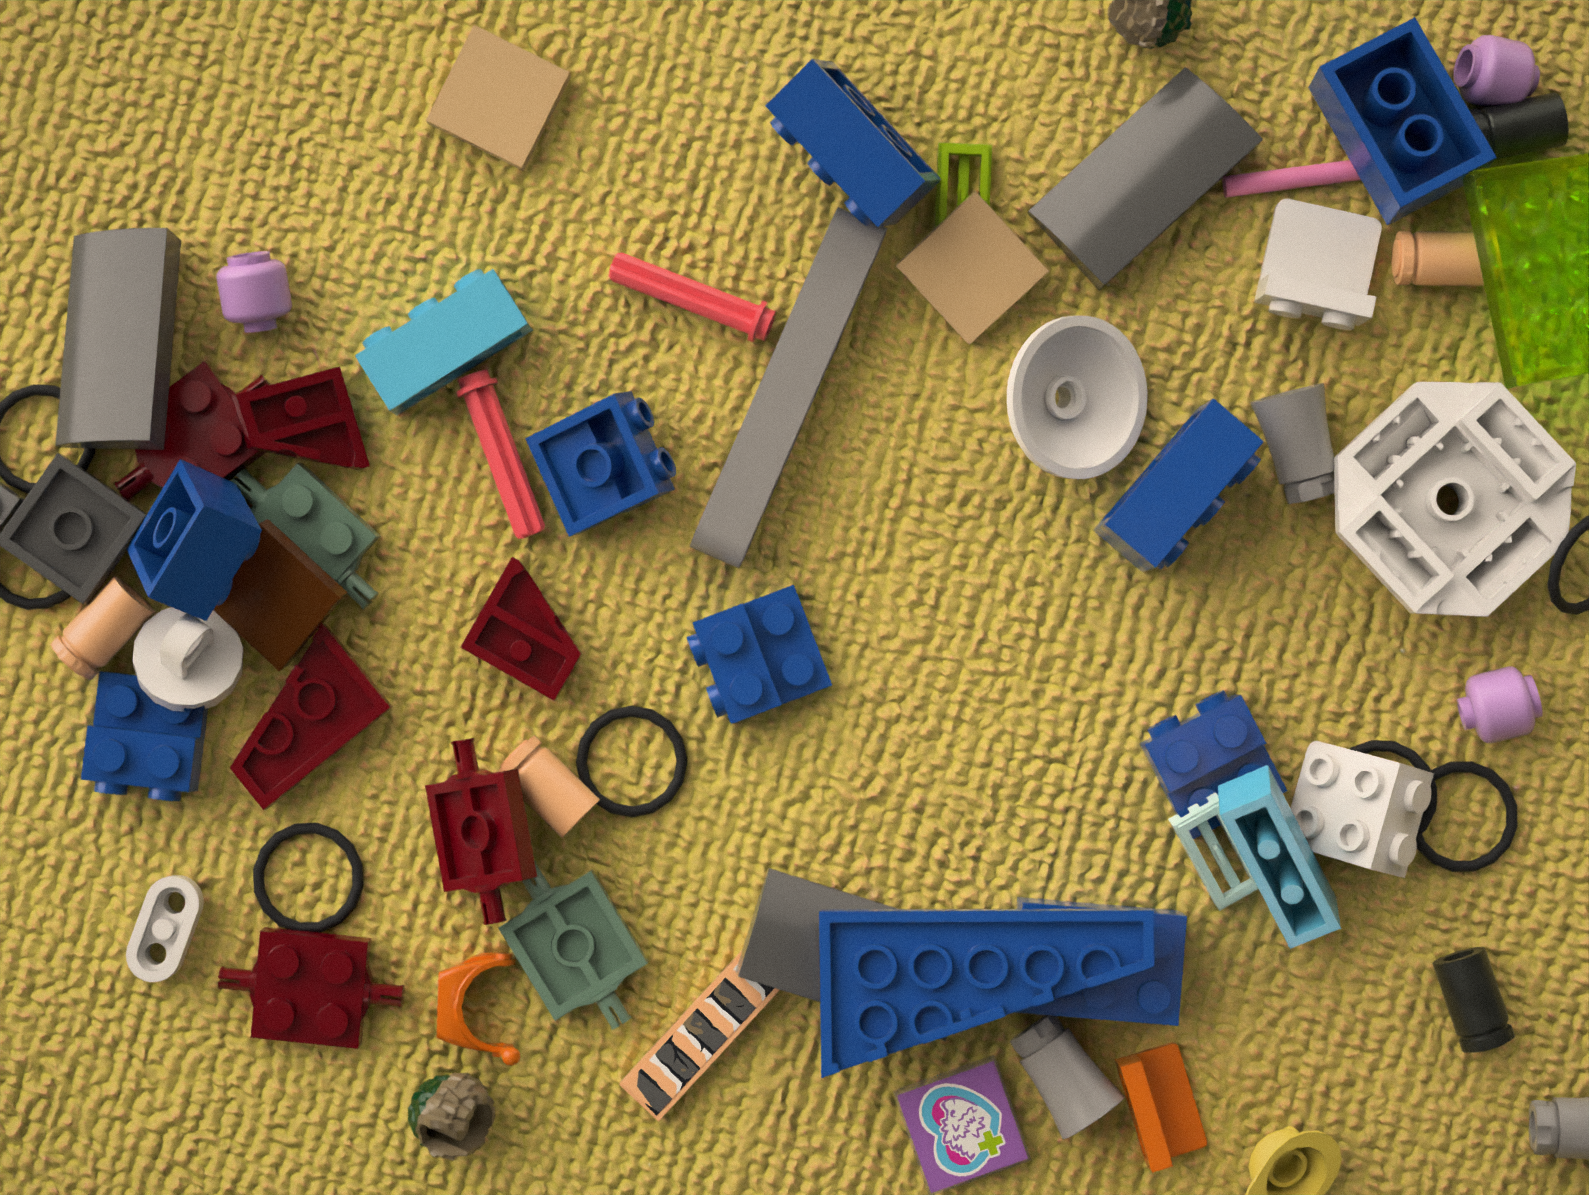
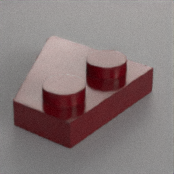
M340 366L238 393L233 396L248 449L355 470L370 466Z
M514 557L510 559L461 645L462 649L553 701L557 700L582 656V652L522 562Z

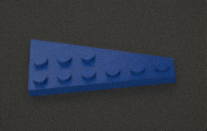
M1154 908L820 910L821 1078L922 1043L925 1044L1006 1017L1008 1014L1032 1006L1036 1007L1054 1001L1056 998L1089 987L1093 988L1155 967Z

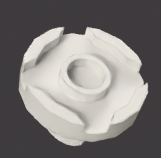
M170 607L161 610L144 623L134 641L132 661L140 688L153 702L172 711L184 712V708L195 709L201 706H205V709L216 706L233 692L242 675L243 646L238 633L216 612L212 611L208 620L204 621Z

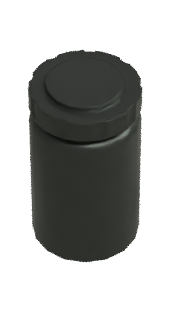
M1555 92L1525 98L1522 102L1485 106L1480 110L1477 108L1469 110L1495 153L1496 159L1564 146L1568 140L1569 128L1566 108L1560 95Z
M1484 947L1457 951L1443 956L1432 963L1455 1032L1461 1037L1459 1044L1462 1052L1477 1053L1488 1051L1506 1044L1515 1037L1512 1026L1507 1024L1509 1016Z

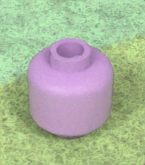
M1482 35L1470 45L1467 44L1462 48L1455 62L1453 78L1455 84L1460 89L1462 97L1468 103L1485 107L1524 101L1526 97L1531 96L1536 90L1539 83L1540 70L1535 65L1532 49L1526 43L1494 35Z
M269 251L249 252L227 257L228 265L222 267L216 276L224 318L232 323H243L246 333L277 328L276 318L286 315L292 308L285 265L279 260L271 259Z
M1513 666L1469 677L1465 686L1466 697L1457 699V707L1464 729L1475 728L1477 735L1486 743H1496L1527 735L1534 729L1535 718L1543 716L1539 693L1531 675L1523 677L1522 673Z

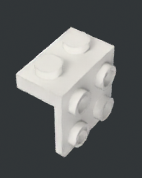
M1293 199L1281 200L1274 210L1254 303L1268 305L1270 313L1283 317L1301 318V313L1321 317L1323 325L1343 330H1353L1355 325L1359 326L1370 320L1373 316L1377 297L1367 294L1382 231L1380 221L1373 217Z
M1314 741L1307 748L1290 809L1312 852L1367 869L1405 878L1408 865L1413 861L1416 854V836L1421 818L1431 800L1430 786L1434 773L1354 750Z

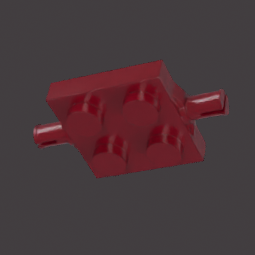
M203 361L169 387L164 450L135 449L137 461L140 465L119 481L114 482L115 487L120 490L119 493L128 501L152 482L163 488L180 459L230 480L241 470L267 453L248 449L233 401V396L238 393L225 386L208 363ZM261 374L259 375L260 377L238 393L268 386L270 383Z
M474 738L453 741L451 745L453 747L457 774L452 775L445 782L425 785L443 890L448 892L464 889L472 893H479L484 920L483 925L504 922L507 919L505 918L500 889L505 888L511 882L537 877L518 769L496 773L484 769L479 770Z
M264 927L260 931L258 959L252 970L221 966L218 975L220 979L218 981V989L250 992V999L253 1005L250 1038L358 1049L362 1044L364 1017L370 1005L402 1008L404 1003L403 994L405 993V985L373 983V976L369 966L372 938Z

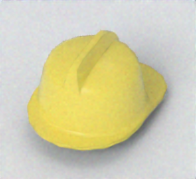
M1288 1126L1285 1129L1267 1134L1256 1144L1251 1152L1248 1168L1252 1182L1245 1195H1324L1339 1173L1342 1161L1340 1146L1331 1135L1319 1130L1299 1132L1294 1127Z

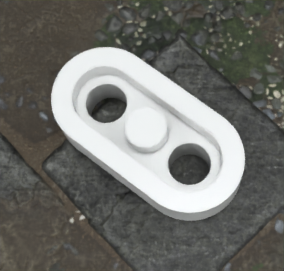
M172 875L156 881L148 890L126 950L128 967L139 979L147 982L163 981L173 976L181 968L204 905L202 891L192 879L182 875ZM173 892L180 893L185 899V906L181 912L174 911L169 906L168 899ZM154 943H159L166 949V958L163 962H156L150 956V948Z

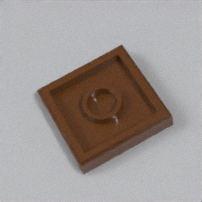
M266 519L259 523L262 531L260 533L259 545L254 555L249 560L242 562L232 579V588L223 604L216 605L213 611L280 672L292 662L348 592L269 519Z

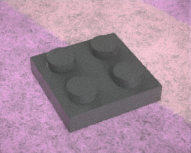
M57 453L0 533V546L73 598L87 605L126 553V548L147 513L65 455Z

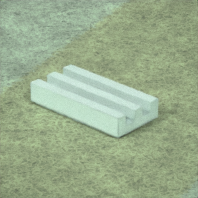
M1215 792L1206 797L1208 803L1199 807L1196 803L1187 808L1189 814L1182 818L1176 814L1168 820L1212 901L1221 911L1256 891L1258 887L1220 816L1219 798ZM1215 815L1249 877L1248 880L1240 883L1207 821ZM1196 826L1230 887V890L1222 893L1189 832V830Z

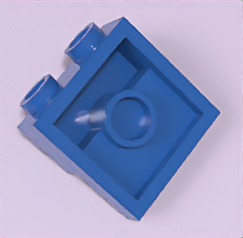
M632 391L612 394L525 438L569 537L578 535L621 513L632 511L675 490L670 479L676 475L675 463L665 448L656 447L649 432V428L654 426L653 414L648 404L642 398H634Z
M794 585L695 621L693 626L696 633L687 637L697 666L700 667L708 664L715 684L706 687L717 718L727 714L731 724L832 686Z
M100 671L93 725H87L81 780L95 781L94 792L127 795L128 785L148 787V798L181 801L182 792L198 791L208 708L205 709V706H201L195 709L184 708V712L172 711L153 702L140 688L137 675Z
M1224 690L1219 691L1196 703L1195 706L1199 713L1180 722L1177 715H1173L1149 727L1147 730L1151 738L1139 743L1175 814H1178L1181 818L1189 814L1187 808L1197 803L1201 807L1208 803L1206 797L1215 792L1218 795V785L1266 765L1269 766L1282 793L1287 791L1264 746L1266 742L1242 695L1234 694L1228 697ZM1216 815L1207 820L1212 830L1221 825ZM1197 826L1189 830L1193 839L1201 836Z

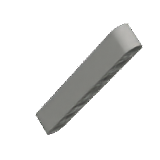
M840 207L837 208L690 544L691 548L740 568L888 228L877 227L873 222L865 226L851 212Z

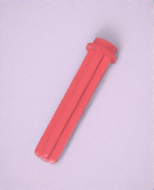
M622 252L616 254L609 269L608 276L613 282L748 334L747 340L750 342H754L756 338L766 341L775 320L776 311L768 308V302L764 300L760 305L751 303Z
M488 369L466 375L457 380L460 390L456 394L458 398L464 397L514 534L518 539L538 534L545 529V523L494 388L498 384L497 378L490 377Z

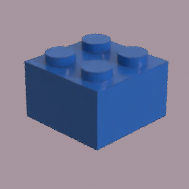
M180 459L126 549L148 598L207 621L215 606L223 604L232 588V579L242 562L249 560L254 555L259 545L262 529L236 483Z

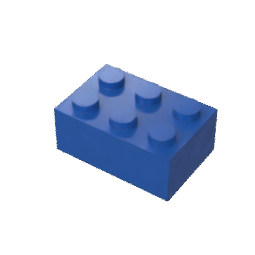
M1415 17L1320 66L1308 87L1387 225L1481 177L1497 158Z
M811 59L765 105L775 116L770 122L775 131L790 145L793 146L798 142L812 156L807 162L812 171L828 186L836 182L849 196L844 202L846 207L865 226H868L871 222L877 227L897 224L942 180L832 61Z
M1214 398L1195 410L1093 531L1141 572L1156 567L1160 570L1164 566L1168 568L1189 545V542L1183 536L1192 526L1196 529L1200 524L1206 525L1225 503V500L1219 494L1226 485L1231 488L1236 482L1238 484L1242 483L1255 469L1261 459L1254 453L1264 441Z
M1017 897L1016 909L1150 908ZM1154 908L1155 967L1093 988L1089 987L1056 998L1054 1001L1017 1011L1016 1013L1179 1026L1187 916L1178 910Z

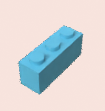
M477 269L465 275L454 284L457 292L439 303L436 298L424 301L408 313L411 320L395 331H392L390 326L384 327L362 342L365 349L356 354L355 357L389 411L395 415L401 414L533 331L494 269L485 274L481 269Z
M1266 765L1218 785L1220 816L1289 948H1294L1341 929L1336 896L1269 766Z

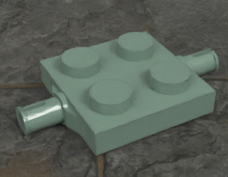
M297 463L279 484L269 489L261 485L246 468L236 475L238 478L231 480V482L237 484L243 497L253 505L250 509L258 524L269 519L348 592L347 594L363 610L372 603L370 600H374L379 593L367 584L356 571L359 568L363 555L381 536L303 463Z
M535 860L537 877L522 881L533 900L521 914L501 925L498 929L555 1021L579 1006L590 1005L596 1002L611 1026V1030L619 1027L621 1023L624 1024L632 1018L624 1008L615 990L625 977L645 966L649 961L593 870H590L569 884L551 888Z

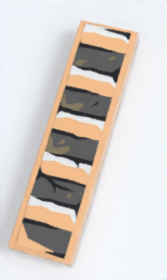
M742 950L619 1083L657 1121L662 1119L780 991L779 989L738 977L736 968Z

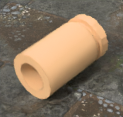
M1398 231L1393 244L1391 258L1394 282L1396 285H1409L1412 282L1414 285L1490 286L1496 269V242L1494 235L1491 232L1417 231L1412 234L1411 231Z
M114 576L63 630V636L58 635L52 641V649L71 670L80 676L92 680L99 673L98 667L105 666L144 623L151 618L155 611L135 589L122 579Z
M534 735L529 740L526 739L505 759L500 765L501 768L498 772L518 769L523 800L563 838L600 799L548 748H542L540 746L542 742Z

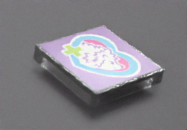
M994 1055L893 1090L894 1098L929 1195L941 1193L1031 1160Z

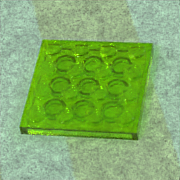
M1589 153L1471 171L1462 180L1505 388L1511 389L1589 375Z

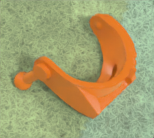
M481 953L466 959L459 965L439 972L436 1038L459 1047L492 1052L493 1057H502L503 1062L508 1066L516 1065L520 1061V1052L517 1048L513 1047V1044L485 1043L474 1037L464 1022L462 1011L465 991L473 979L481 972L495 966L506 967L516 965V958H513V953Z

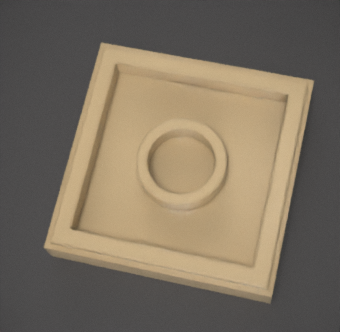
M473 25L426 121L429 125L524 171L571 78V74Z
M976 191L896 264V267L969 345L1049 272Z

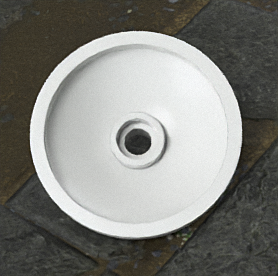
M1091 316L1061 317L1038 328L1019 350L1013 362L1007 386L1009 422L1016 441L1025 455L1036 466L1051 475L1067 479H1088L1113 469L1129 454L1135 445L1146 416L1147 382L1141 360L1127 337L1112 324ZM1056 391H1058L1059 393V401L1057 405L1055 401Z

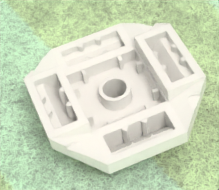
M1416 382L1334 457L1335 533L1410 614L1488 617L1556 553L1558 546L1569 533L1572 486H1574L1576 462L1501 382ZM1442 486L1452 488L1458 496V508L1452 515L1445 514L1437 505V493Z

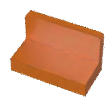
M1167 1043L1114 1059L1144 1161L1152 1173L1173 1167L1171 1157L1206 1147L1207 1139L1180 1049L1176 1043Z

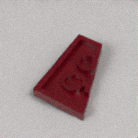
M322 623L313 636V641L300 662L294 666L285 680L284 687L268 712L264 713L230 766L231 771L263 810L270 808L393 708L325 623Z

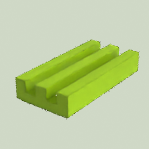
M938 143L937 175L942 180L936 185L934 229L947 216L949 155L959 156L957 207L968 198L970 156H980L978 194L990 206L992 145Z

